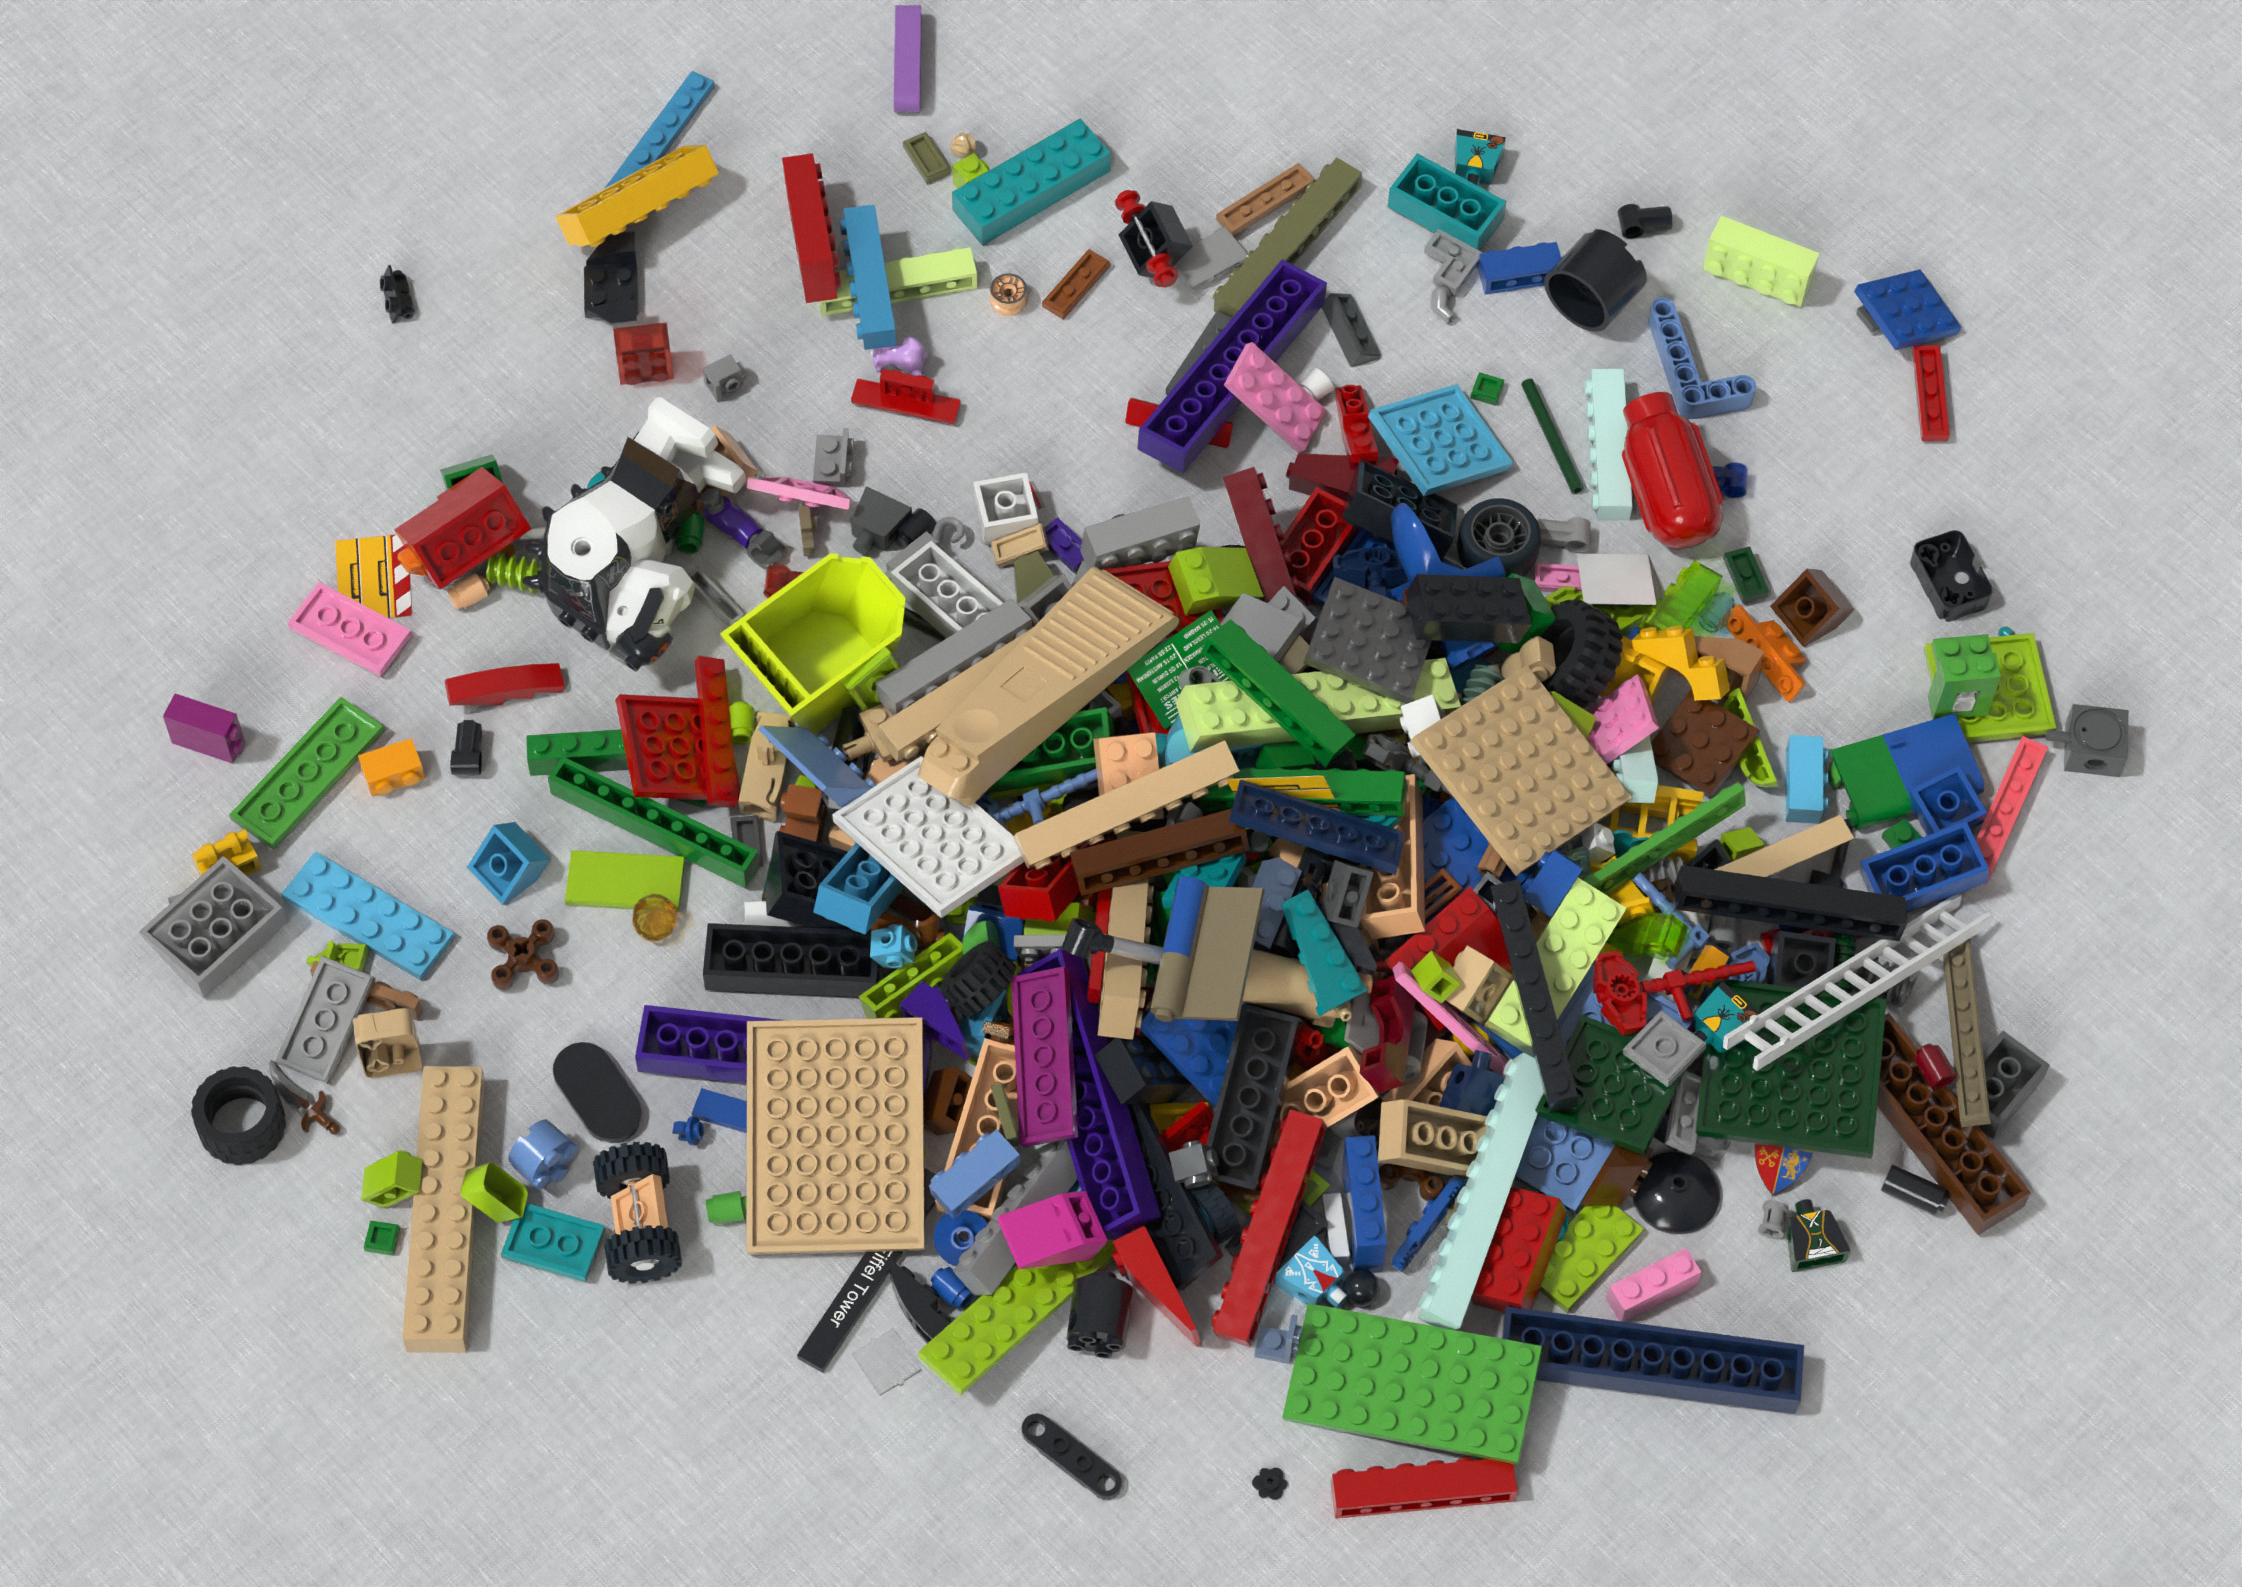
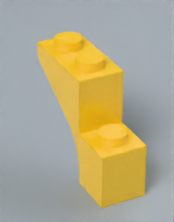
M1678 625L1668 627L1666 630L1657 631L1655 627H1649L1640 630V633L1631 640L1635 651L1681 672L1692 687L1695 701L1721 699L1730 691L1725 658L1715 659L1714 656L1698 658L1693 628L1683 629L1682 626Z

